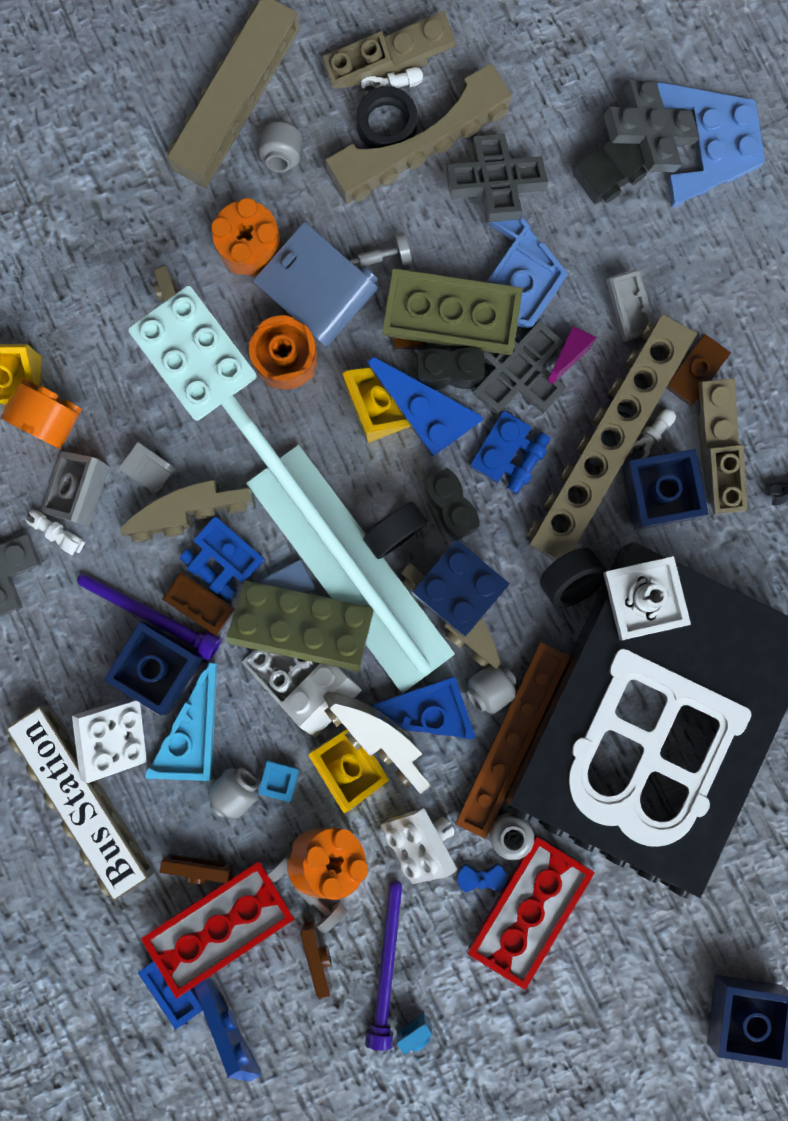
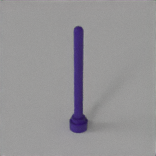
M81 574L77 578L79 586L192 644L193 649L202 658L210 661L216 654L222 641L220 636L203 631L199 634L86 574Z
M398 880L392 881L389 885L375 1019L371 1023L370 1029L366 1030L365 1046L379 1051L392 1049L393 1032L390 1031L391 1026L388 1024L402 895V884Z

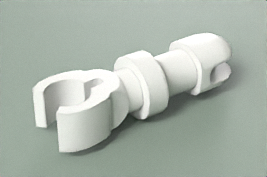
M412 67L394 75V72L387 73L385 78L369 76L361 81V88L365 89L367 86H373L375 89L381 86H394L396 88L404 86L414 87L422 82L423 72L418 67Z
M671 409L663 410L656 417L654 424L643 430V437L634 443L627 456L632 453L634 448L639 449L642 446V457L639 459L647 458L652 445L658 444L661 441V434L668 430L676 420L674 411Z
M30 510L28 512L32 517L26 516V522L34 529L44 532L46 539L49 541L55 540L61 549L73 555L74 551L80 553L85 544L84 540L68 531H64L60 523H52L40 511Z

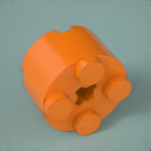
M244 198L227 205L212 222L211 229L214 245L223 264L235 274L250 275L251 277L258 276L281 249V238L274 216L266 207L255 202L253 199Z
M278 315L264 320L258 326L253 336H251L249 342L250 359L260 378L269 387L282 390L294 389L302 386L314 376L318 363V353L313 335L306 325L295 320L293 317ZM282 349H287V357L281 358Z
M22 377L3 409L0 418L61 449L82 409L67 400H62L58 397L59 395L45 387L38 386Z
M314 828L303 832L293 842L290 859L287 861L288 875L294 887L303 894L314 898L331 900L345 898L358 888L368 874L364 849L360 841L347 829Z

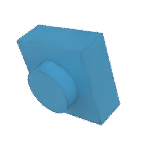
M267 760L258 794L291 802L300 768Z
M425 1013L397 1031L396 1043L404 1055L411 1050L417 1052L430 1042V1037L433 1036L432 1024Z

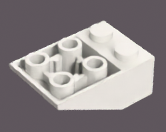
M256 649L242 661L244 666L293 721L315 738L331 722V719L324 711L328 708V705L323 695L327 692L355 698L362 691L343 669Z

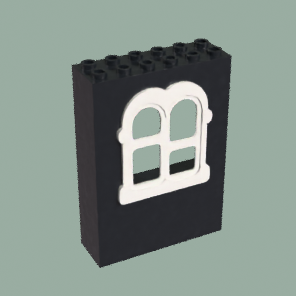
M632 542L619 549L610 571L667 557ZM675 562L691 625L619 640L606 582L604 581L505 800L509 804L508 808L512 810L511 813L529 822L533 816L539 819L538 823L543 825L542 828L559 837L565 832L569 834V838L574 840L576 845L587 851L593 852L596 847L600 849L599 853L603 854L605 859L624 868L626 863H629V867L637 871L636 874L653 883H656L659 878L661 879L660 882L668 886L670 891L687 899L689 894H692L701 899L788 708V615ZM639 577L637 582H639L644 577ZM626 598V599H625V605H626L627 607H632V606H633V603H632L631 605H628V604H627L628 598ZM647 612V613H646V618H647L648 620H650V621H652V620L654 619V618H649V614H651V613H653V612ZM630 680H637L662 692L667 697L663 711L652 731L648 732L618 718L615 714L616 707ZM683 705H689L714 717L719 722V728L703 763L695 773L664 760L660 755L666 737L679 709ZM608 730L615 731L641 744L643 747V754L629 784L624 791L614 796H604L593 790L588 781L587 774L604 733ZM655 771L684 784L688 788V795L676 817L669 821L658 822L652 820L645 815L641 808L640 796L650 773Z

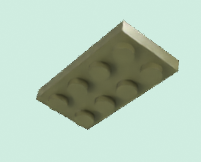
M393 268L382 335L512 355L523 288Z
M244 581L226 639L227 643L359 672L374 610L364 605Z

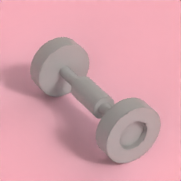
M404 231L394 234L395 248L384 251L375 249L358 254V258L349 260L354 266L360 264L363 267L382 262L384 257L398 254L402 266L412 264L410 249Z
M292 851L287 853L267 874L273 882H276L284 873L289 878L287 861L290 859ZM294 888L310 906L314 904L324 915L316 925V928L323 935L332 929L347 912V909L341 902L328 910L318 898L303 894Z

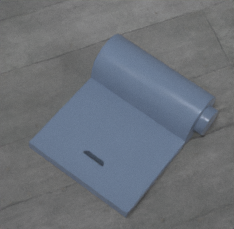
M306 222L302 223L253 280L256 285L295 320L306 325L312 335L326 348L378 290V287L375 285L378 279L371 271L364 266L359 270Z

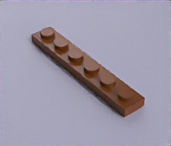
M542 642L538 643L516 690V697L511 701L457 816L456 825L485 839L487 838L571 656Z

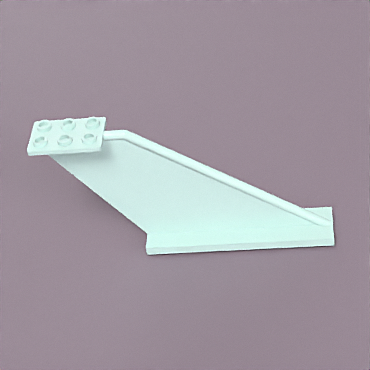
M186 286L132 325L128 330L191 417L198 421L219 405H222L268 468L246 484L329 596L335 600L368 606L374 610L366 645L403 694L455 655L385 559H377L363 541V537L366 534L302 448L297 445L279 458L234 397V394L255 380L257 375L192 287Z

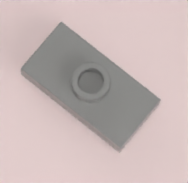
M640 268L606 279L623 342L640 337L649 321H653Z

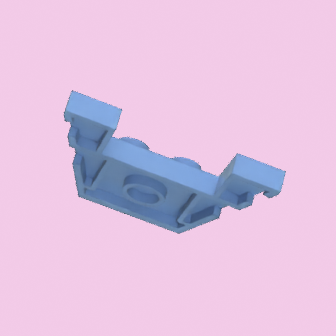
M662 82L657 83L664 108L692 110L700 136L695 143L700 171L673 174L668 179L672 207L680 206L686 200L695 196H701L710 189L722 183L726 184L760 168L764 164L765 156L756 100Z
M524 218L520 220L488 222L487 225L514 243L487 283L523 288L517 327L531 330L566 280L568 273L547 246L538 240L530 230L531 226Z

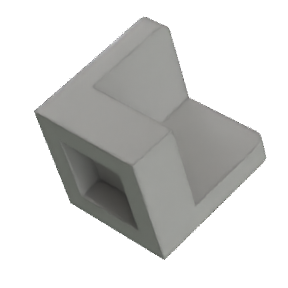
M139 442L136 443L118 468L155 494L160 493L176 470L172 465Z

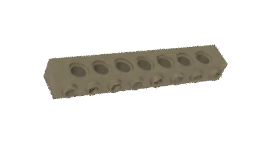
M664 314L656 322L649 321L640 338L645 340L639 351L634 348L624 364L625 367L629 368L623 379L617 377L608 392L612 396L607 408L603 405L600 406L592 420V423L596 424L591 436L586 433L584 434L575 450L580 453L574 464L568 462L559 477L560 480L564 481L558 493L552 490L543 505V508L547 509L542 521L536 519L526 535L531 538L528 544L529 547L554 561L574 550L696 337V332ZM656 347L661 349L664 353V360L657 361L653 359L650 354V348ZM641 375L645 377L648 381V389L642 390L637 388L634 384V376ZM625 403L629 405L632 409V417H621L617 411L618 404ZM603 431H609L616 437L614 447H608L602 443L601 433ZM594 459L599 463L600 472L598 475L592 476L585 471L584 463L586 460ZM576 487L583 492L584 500L582 504H573L569 500L568 491L570 488ZM559 515L567 520L568 528L565 533H557L553 530L551 521L554 516Z

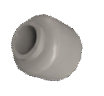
M286 121L267 124L262 130L259 148L261 161L270 170L275 172H286L294 168L299 163L303 141L301 132Z
M490 664L468 680L469 690L466 691V695L474 708L480 713L485 711L489 714H495L516 697L514 685L517 681L508 668L504 667L501 669L498 667L496 669Z
M244 768L225 770L208 791L211 809L220 817L226 816L233 819L241 817L257 801L259 796L258 782L253 774Z
M507 812L499 815L494 820L489 831V839L493 849L499 856L507 860H518L524 858L531 851L534 845V832L526 820Z

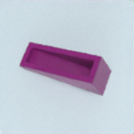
M573 326L547 382L554 384L591 349L597 337Z

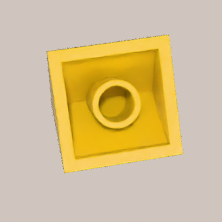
M0 344V404H7L22 377L41 386L42 356L27 344Z
M370 368L347 370L342 373L344 385L367 443L411 427Z
M347 729L316 747L308 754L344 814L389 781L374 754L370 756L363 747L359 750L354 748L345 736L348 732Z

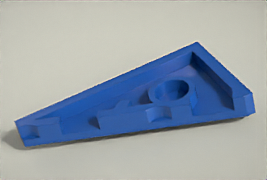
M375 357L366 362L431 456H435L484 420L480 414Z
M455 676L369 705L389 717L403 730L465 739L476 738Z
M208 977L196 985L194 989L227 1077L251 1082L262 1075L238 1030L235 1015L230 1009L226 1008L213 981Z

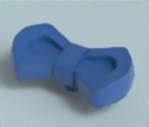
M498 863L487 871H476L468 864H463L456 877L459 887L465 893L477 887L478 889H486L488 887L496 892H501L506 886L508 878L505 869Z

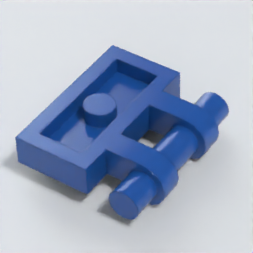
M503 411L471 463L470 468L496 484L503 473L512 478L506 488L518 494L522 486L527 485L532 478L530 473L537 461L542 460L547 453L545 448L551 438L540 432L534 442L529 441L525 437L530 431L531 426ZM518 449L527 453L519 467L510 463Z
M216 516L193 540L203 550L196 556L187 549L180 556V560L188 566L187 570L194 576L199 575L210 585L209 589L214 594H221L227 601H230L237 594V591L229 585L230 580L235 577L244 584V581H248L266 560ZM211 558H214L225 568L220 575L207 566Z

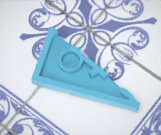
M208 663L205 671L200 675L196 682V687L182 707L168 737L163 741L159 753L151 767L148 768L145 778L212 780L218 663Z

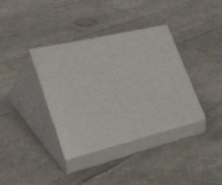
M61 451L40 512L89 528L110 466L94 457Z

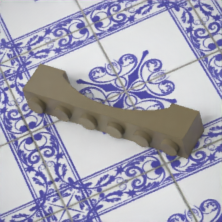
M490 63L464 79L461 97L452 109L433 126L411 139L391 146L374 149H356L354 144H351L325 160L327 174L346 205L354 200L355 202L362 201L370 195L371 190L381 184L383 186L391 184L398 178L400 173L407 169L414 170L420 167L426 161V158L436 152L438 154L446 152L455 141L463 136L469 138L476 134L481 126L487 122H496L502 119L508 113L512 94L493 64Z

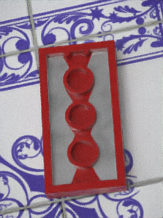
M535 835L531 851L524 858H521L466 950L467 954L526 990L595 872Z
M258 860L229 879L227 883H223L142 936L141 940L177 999L295 919Z

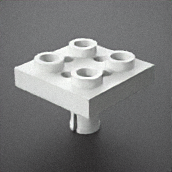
M674 556L603 573L619 640L691 625ZM639 577H644L639 582H637ZM626 598H628V601H627V604H628V605H631V604L633 603V606H632V607H627V606L625 605V599H626ZM647 612H653L649 614V618H654L652 621L646 618Z
M130 697L72 715L81 781L90 783L147 762L140 702Z
M424 808L390 818L381 824L385 832L386 842L394 849L401 862V869L404 875L410 879L412 884L445 878L457 870L443 844V841L454 835L453 827L446 831L444 830L451 822L441 817L433 824Z

